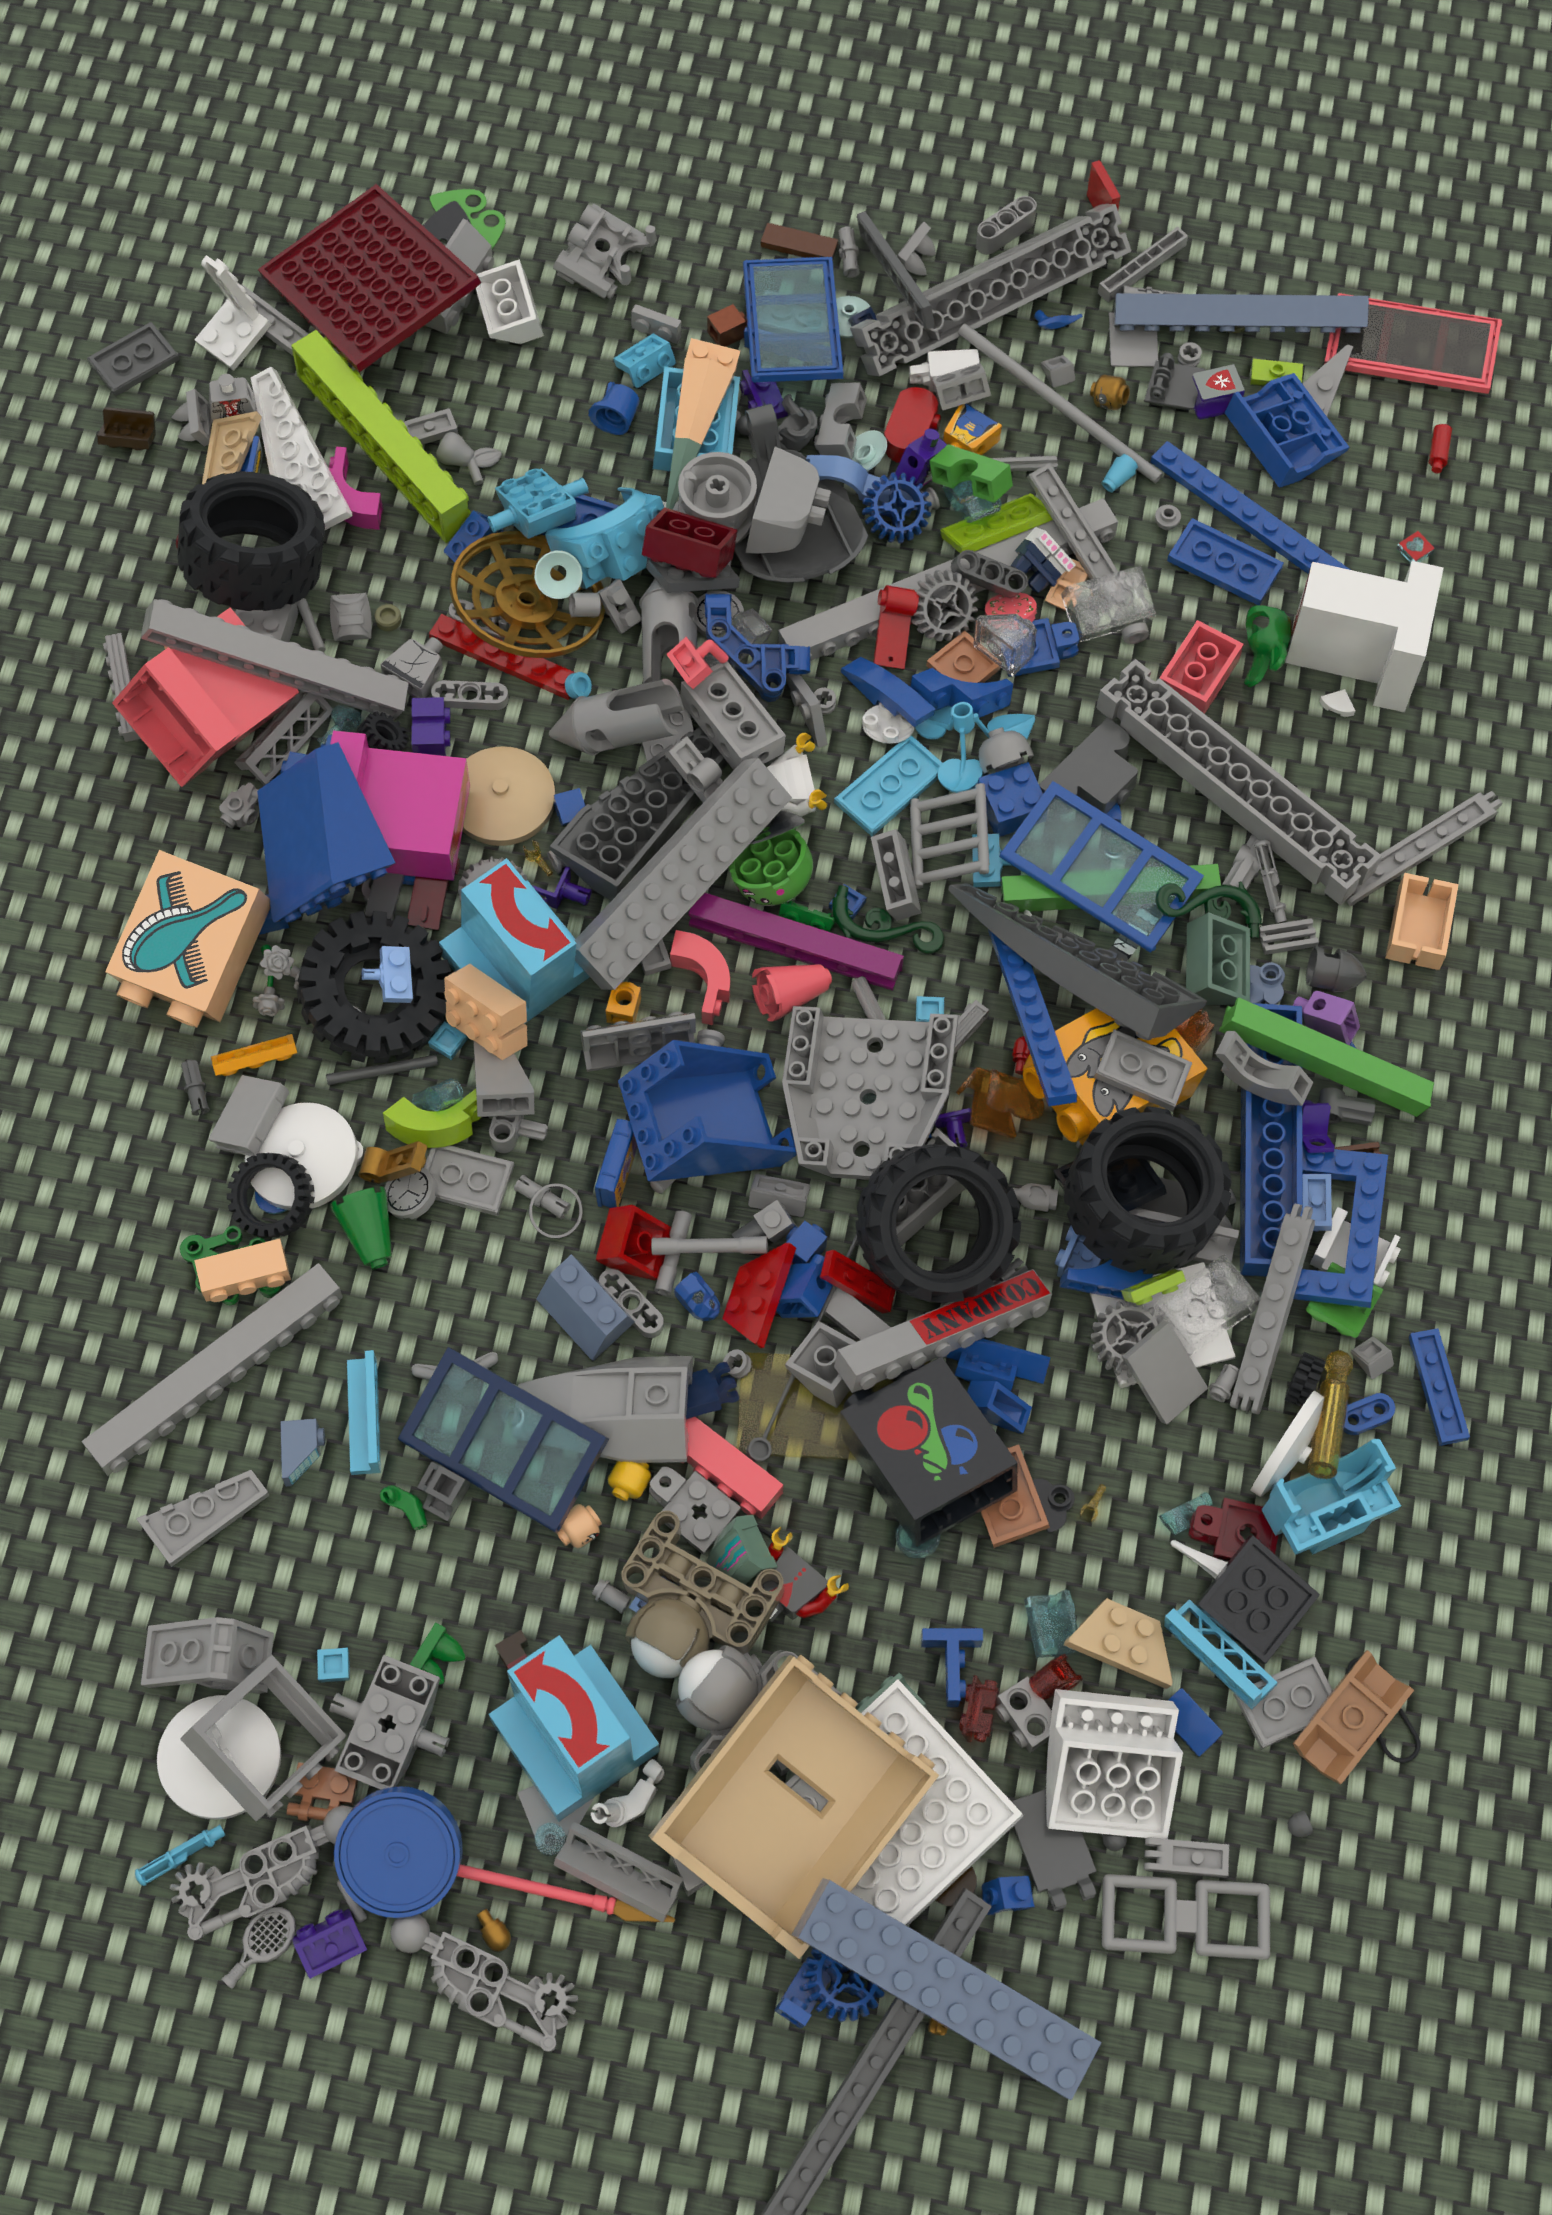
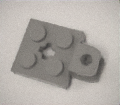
M662 1467L650 1481L649 1493L654 1500L664 1507L662 1511H671L678 1516L681 1526L680 1537L703 1555L712 1546L720 1532L741 1510L738 1504L696 1471L686 1481L675 1470L669 1467ZM666 1483L669 1487H662L661 1484ZM695 1506L698 1508L701 1506L705 1507L707 1517L705 1519L703 1517L693 1518L694 1511L692 1508ZM665 1523L671 1530L675 1528L672 1523Z

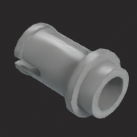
M1224 1364L1215 1383L1209 1386V1395L1218 1402H1224L1226 1399H1229L1231 1397L1230 1391L1237 1380L1240 1370L1234 1365Z
M600 1579L592 1592V1595L596 1597L595 1600H602L622 1614L628 1607L632 1597L627 1596L610 1585L611 1581Z

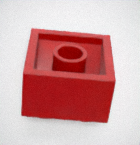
M634 1205L609 1208L596 1261L624 1274L657 1280L665 1255H652V1238H670L671 1227Z

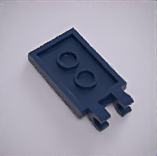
M727 1362L717 1364L710 1373L707 1369L693 1372L692 1384H688L686 1419L722 1409L721 1404L726 1402L733 1403L740 1399L737 1390L727 1392L729 1389L737 1387L735 1379L731 1378L730 1375L721 1376L724 1373L730 1372Z

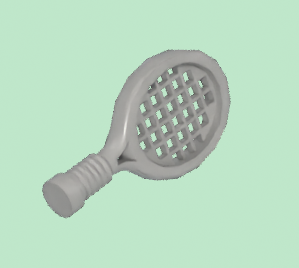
M271 1907L252 1918L243 1936V1958L221 1979L228 1987L233 1989L236 1982L250 1965L268 1963L278 1959L288 1950L296 1933L295 1918L289 1910L283 1907ZM279 1915L283 1917L280 1921L277 1919ZM270 1916L274 1918L272 1921L268 1920ZM284 1919L288 1921L285 1925L282 1923ZM275 1920L279 1922L276 1926L273 1924ZM266 1921L270 1923L267 1927L264 1925ZM259 1922L261 1925L259 1927H256V1923ZM280 1924L283 1926L281 1930L277 1928ZM271 1925L274 1927L272 1931L269 1929ZM262 1926L265 1927L263 1932L260 1930ZM284 1928L288 1930L285 1934L282 1932ZM275 1929L279 1931L277 1934L273 1933ZM266 1930L270 1932L268 1935L264 1934ZM257 1931L261 1932L259 1936L256 1935ZM280 1933L284 1935L281 1939L278 1937ZM271 1934L275 1936L272 1940L269 1938ZM262 1935L266 1937L264 1940L260 1939ZM253 1936L257 1938L255 1941L251 1940ZM276 1938L279 1939L277 1944L274 1942ZM267 1939L270 1940L268 1945L265 1943ZM258 1940L261 1941L259 1946L256 1944ZM280 1942L284 1944L282 1947L278 1946ZM271 1943L275 1945L273 1948L269 1947ZM262 1944L266 1945L264 1949L261 1948ZM253 1945L257 1946L255 1950L252 1949ZM267 1948L271 1950L268 1954L265 1952ZM258 1949L262 1951L260 1954L256 1953Z

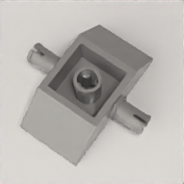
M383 1655L365 1700L362 1703L337 1693L333 1700L343 1704L344 1707L331 1703L329 1711L353 1720L354 1725L334 1771L381 1790L398 1785L408 1769L417 1747L443 1757L446 1750L436 1746L435 1743L448 1747L450 1739L425 1730L433 1710L440 1677ZM393 1718L392 1722L396 1724L395 1729H388L387 1733H385V1722Z

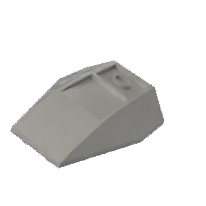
M693 1356L633 1357L543 1377L518 1385V1387L609 1438L600 1455L602 1458L635 1463L687 1462L689 1435L686 1427L688 1384H692ZM518 1400L516 1401L513 1437L514 1439L528 1442L542 1414ZM553 1421L541 1445L585 1454L591 1442Z

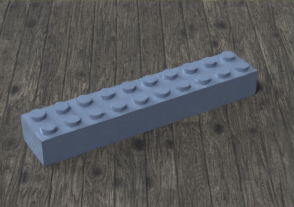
M822 1878L792 1933V1936L1069 2100L1073 2099L1102 2043L831 1880Z

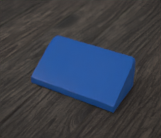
M1180 1688L1168 1700L1173 1701L1179 1709L1175 1732L1200 1757L1221 1738L1223 1732L1184 1689Z

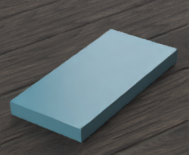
M911 735L906 740L895 745L836 796L834 803L870 836H873L910 804L911 799L917 798L938 780V769L943 763Z

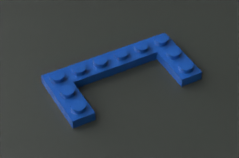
M1302 1146L1303 1174H1331V1179L1355 1181L1356 1185L1345 1274L1302 1269L1293 1299L1371 1308L1388 1155L1335 1149L1334 1152L1308 1153L1305 1147Z

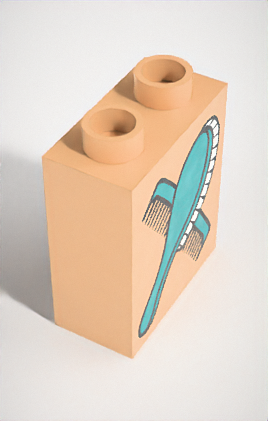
M159 850L105 971L121 983L117 996L144 1008H148L153 996L170 1002L171 1005L166 1015L195 1028H198L202 1016L221 1022L271 908L270 899L256 887Z

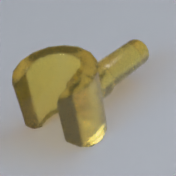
M532 840L534 847L532 851L527 850L523 846L526 859L531 862L535 861L547 876H551L553 871L543 860L539 843Z
M1100 1484L1090 1503L1085 1504L1081 1508L1080 1517H1082L1086 1509H1092L1095 1515L1091 1523L1097 1519V1507L1106 1490L1105 1485Z

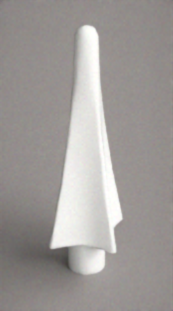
M1176 1540L1171 1541L1172 1547L1193 1560L1214 1578L1218 1576L1228 1563L1201 1553Z

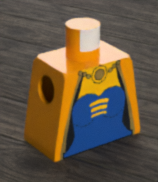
M967 403L958 406L947 425L943 441L947 445L983 455L1000 441L1002 425Z

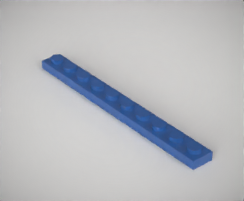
M1167 441L1151 457V464L1307 574H1309L1312 562L1351 570Z
M988 929L1048 1107L1077 1102V1092L1031 964Z

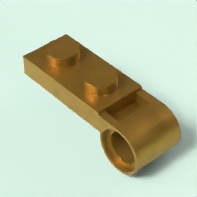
M417 1141L390 1151L377 1147H367L358 1175L365 1181L371 1182V1179H373L374 1183H383L420 1172L426 1162L425 1153L427 1145Z

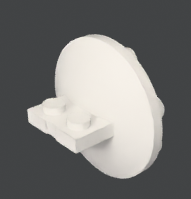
M226 1695L206 1697L182 1709L166 1727L158 1747L157 1769L166 1793L181 1809L205 1819H227L247 1812L180 1740L197 1721ZM242 1699L205 1733L265 1797L275 1783L280 1769V1740L268 1716L255 1704Z

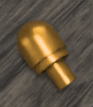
M488 1909L476 1915L483 1925V1928L480 1930L481 1936L488 1947L496 1952L507 1949L511 1942V1935L503 1921H500L499 1918L494 1920Z

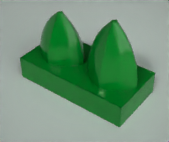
M435 1622L410 1665L440 1677V1685L445 1682L444 1675L439 1665L433 1661L434 1658L442 1661L458 1662L465 1660L466 1657L456 1639L447 1633L445 1627Z

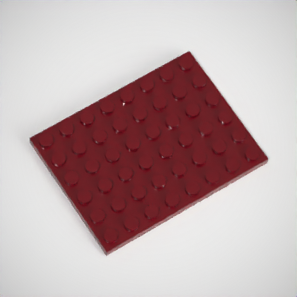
M377 184L258 269L261 277L323 337H326L331 345L358 372L369 367L377 359L391 351L399 343L482 284L478 275Z

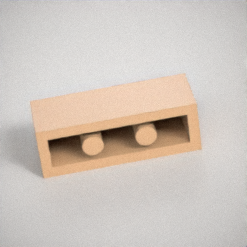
M280 1239L195 1260L201 1292L206 1302L224 1301L228 1296L238 1293L241 1295L251 1294L256 1289L266 1286L271 1288L279 1287L285 1281L291 1280L284 1248Z

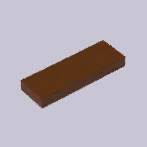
M767 222L761 239V247L804 258L832 257L833 261L838 247V239Z

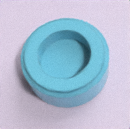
M583 672L570 674L565 681L567 694L573 699H577L580 696L587 697L592 689L591 680L588 675Z

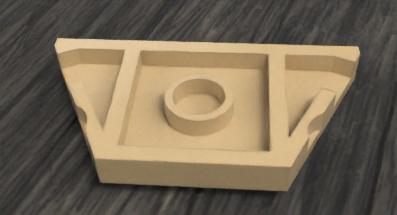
M1110 1599L1102 1601L1094 1609L1093 1613L1079 1625V1628L1064 1641V1646L1167 1689L1172 1686L1173 1681L1160 1621Z

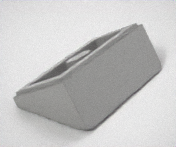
M755 1174L748 1205L753 1208L764 1209L778 1200L783 1204L789 1215L803 1217L810 1185Z

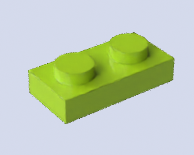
M1171 1269L1125 1288L1121 1292L1125 1301L1142 1305L1152 1301V1295L1159 1292L1168 1294L1179 1289L1178 1284L1185 1282L1186 1279L1182 1270Z

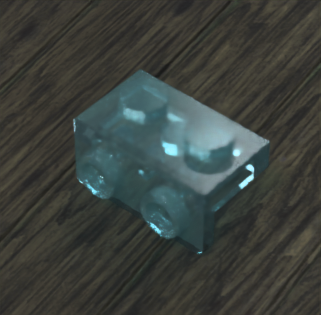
M1063 1590L1056 1595L1029 1596L1024 1599L1036 1658L1062 1657L1075 1652L1076 1650L1064 1646V1641L1078 1629L1074 1613L1075 1606L1071 1599L1070 1591Z

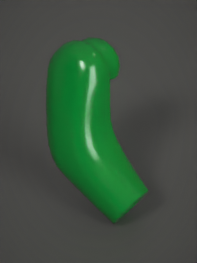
M393 1485L381 1490V1501L402 1510L408 1517L413 1530H420L428 1526L422 1502L416 1495Z

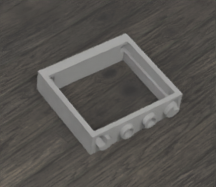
M271 1655L197 1721L180 1740L255 1821H258L265 1813L270 1818L284 1804L280 1799L284 1795L290 1799L303 1786L300 1780L304 1776L310 1780L322 1768L319 1762L323 1758L327 1761L331 1760L340 1751L337 1744L347 1735L275 1657ZM261 1682L272 1691L322 1746L267 1799L205 1733Z

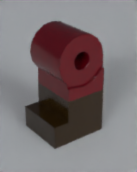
M522 1630L495 1645L496 1651L507 1670L527 1658L523 1648L528 1646V1641Z

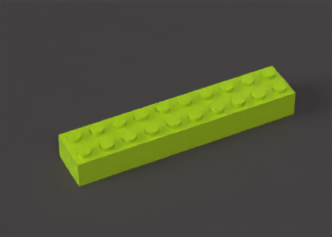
M315 330L293 343L291 347L297 376L440 538L445 543L451 541L471 514L467 503L469 497L464 489L458 488L454 484L451 475L446 470H441L435 457L431 453L427 454L424 451L420 440L408 433L404 422L400 419L397 420L393 416L392 410L386 403H381L375 390L371 386L367 387L364 384L360 373L348 366L347 360L334 350L326 337H322Z

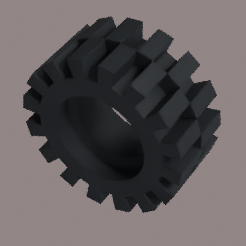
M378 711L373 714L370 713L356 732L366 734L369 748L402 751L408 744V734H404L406 732L405 728H400L401 723L398 720L394 722V717L391 715L387 718L384 712H381L380 715Z
M1303 1352L1286 1393L1285 1401L1302 1407L1311 1393L1316 1390L1326 1360Z

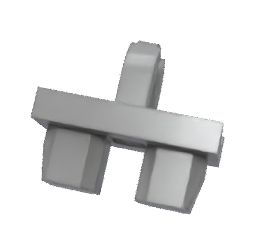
M620 579L614 580L609 586L597 592L605 607L606 614L610 616L619 633H624L642 620ZM625 606L620 612H618L616 607Z

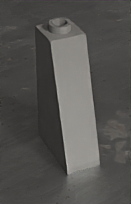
M474 1041L477 1116L535 1114L534 1089L516 1055L512 1054L501 1060Z

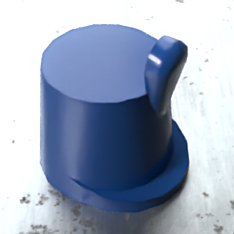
M609 382L606 395L601 401L594 403L590 407L588 416L591 422L602 431L614 435L625 434L629 430L639 406V397L631 388L616 384L615 382Z

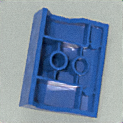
M1295 373L1271 380L1258 393L1242 397L1239 391L1235 392L1225 411L1226 416L1279 488L1302 480L1350 448Z

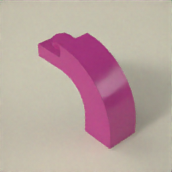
M336 447L335 457H330L329 470L352 512V517L344 521L357 527L380 530L383 511L381 494L357 491L346 483L349 467L347 448Z

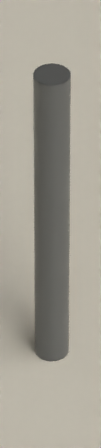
M430 1055L326 1074L328 1085L437 1066L438 1060L437 1055Z

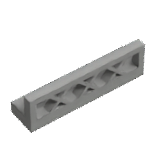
M300 690L234 763L241 770H250L263 785H266L281 769L283 761H287L290 751L297 752L330 716L334 709L323 697ZM314 701L324 710L318 718H310V706ZM296 721H304V733L301 736H293V724ZM279 739H287V752L284 755H276V743ZM262 758H270V770L266 775L255 766Z
M1135 1208L1129 1211V1213L1140 1219L1155 1223L1173 1222L1182 1218L1142 1208ZM1218 1226L1205 1247L1193 1258V1261L1230 1268L1239 1230Z
M573 1822L570 1826L566 1842L554 1861V1866L661 1922H664L675 1904L684 1879L576 1822ZM578 1836L586 1840L588 1845L576 1840L575 1837ZM604 1851L613 1854L616 1859L607 1856ZM632 1866L638 1867L643 1873L634 1870ZM659 1880L672 1885V1889L661 1884Z

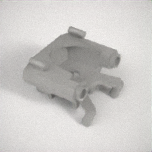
M596 204L588 205L579 223L574 225L568 236L567 250H562L553 269L558 271L557 275L569 283L574 284L576 282L602 299L609 298L611 300L618 286L614 284L615 281L606 276L608 269L622 285H628L632 280L630 267L628 265L621 266V257L628 250L633 253L636 251L641 253L644 247L653 246L657 241L655 227L648 225L645 228V236L644 233ZM599 240L605 241L609 244L610 249L607 252H601L596 248L595 243Z

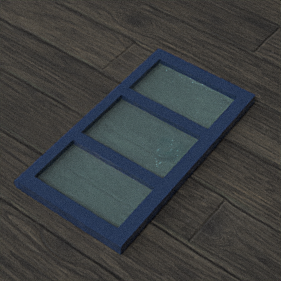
M448 1347L400 1433L398 1440L546 1528L558 1533L609 1438Z

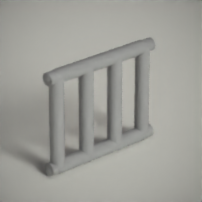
M978 783L975 785V789L923 801L917 798L910 800L912 871L916 889L923 888L925 883L975 872L983 875L989 873L985 784ZM971 800L976 802L975 813L921 825V812ZM977 823V837L922 849L923 835ZM978 848V861L923 873L924 859Z

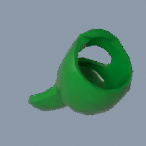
M1256 605L1251 607L1246 615L1245 624L1248 642L1254 655L1252 666L1244 681L1247 687H1253L1263 679L1268 666L1270 670L1276 672L1286 661V650L1291 642L1292 625L1289 616L1278 608ZM1259 616L1268 617L1269 625L1266 628L1259 627L1254 624V619Z

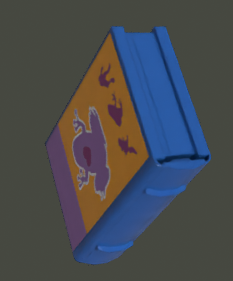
M616 1120L595 1185L598 1207H619L638 1147L631 1123L628 1120Z

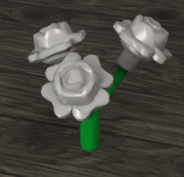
M265 944L261 947L264 958L261 960L260 966L265 968L264 974L268 976L267 987L264 988V994H260L259 997H253L252 1001L254 1002L253 1007L258 1009L261 1015L273 1017L279 1010L285 1008V1000L275 995V988H273L274 977L281 979L283 974L294 977V989L297 990L300 968L296 966L291 967L294 959L289 957L290 950L281 949L277 945L271 948L270 945Z

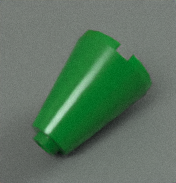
M373 1187L342 1197L344 1202L337 1205L336 1200L330 1204L331 1210L364 1266L378 1269L388 1265L387 1260L392 1258L385 1188L380 1187L377 1193H375Z

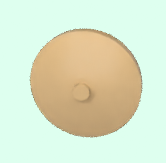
M493 747L476 752L466 759L470 791L462 832L484 844L507 846L523 842L544 828L551 818L555 807V786L549 770L537 757L518 748Z

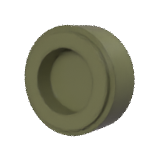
M392 604L380 606L375 612L376 625L383 631L397 629L402 622L399 608Z

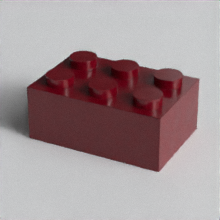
M664 507L646 526L642 556L649 557L654 562L672 564L680 570L698 572L706 578H716L733 559L738 530Z

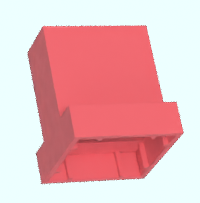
M231 607L217 616L223 619L224 622L245 626ZM168 647L144 664L112 704L177 783L183 787L205 771L213 761L282 711L299 691L296 688Z

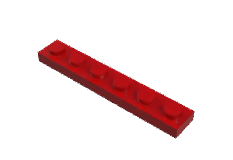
M443 614L440 615L429 632V639L434 637L448 648L564 699H570L565 689V681L570 674L576 672L544 658L524 657L502 651L479 638L464 623Z

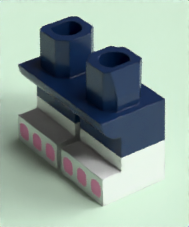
M1035 527L1015 550L1018 556L1010 566L1021 570L1025 574L1031 568L1034 574L1028 579L1027 585L1034 592L1039 593L1047 585L1054 587L1057 584V579L1065 571L1070 572L1076 564L1059 548L1060 546L1045 530Z

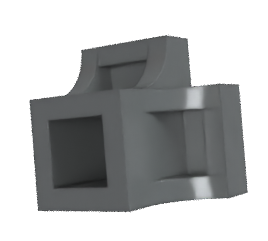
M431 1461L417 1488L427 1493L423 1508L450 1522L472 1483Z

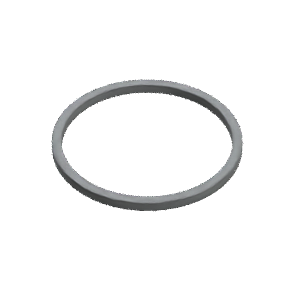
M549 1184L543 1186L533 1195L530 1201V1221L533 1227L546 1237H565L571 1234L581 1221V1200L577 1193L566 1185ZM553 1186L569 1190L575 1196L579 1205V1216L576 1224L571 1230L561 1235H549L540 1230L535 1224L532 1215V1207L537 1195L544 1189Z

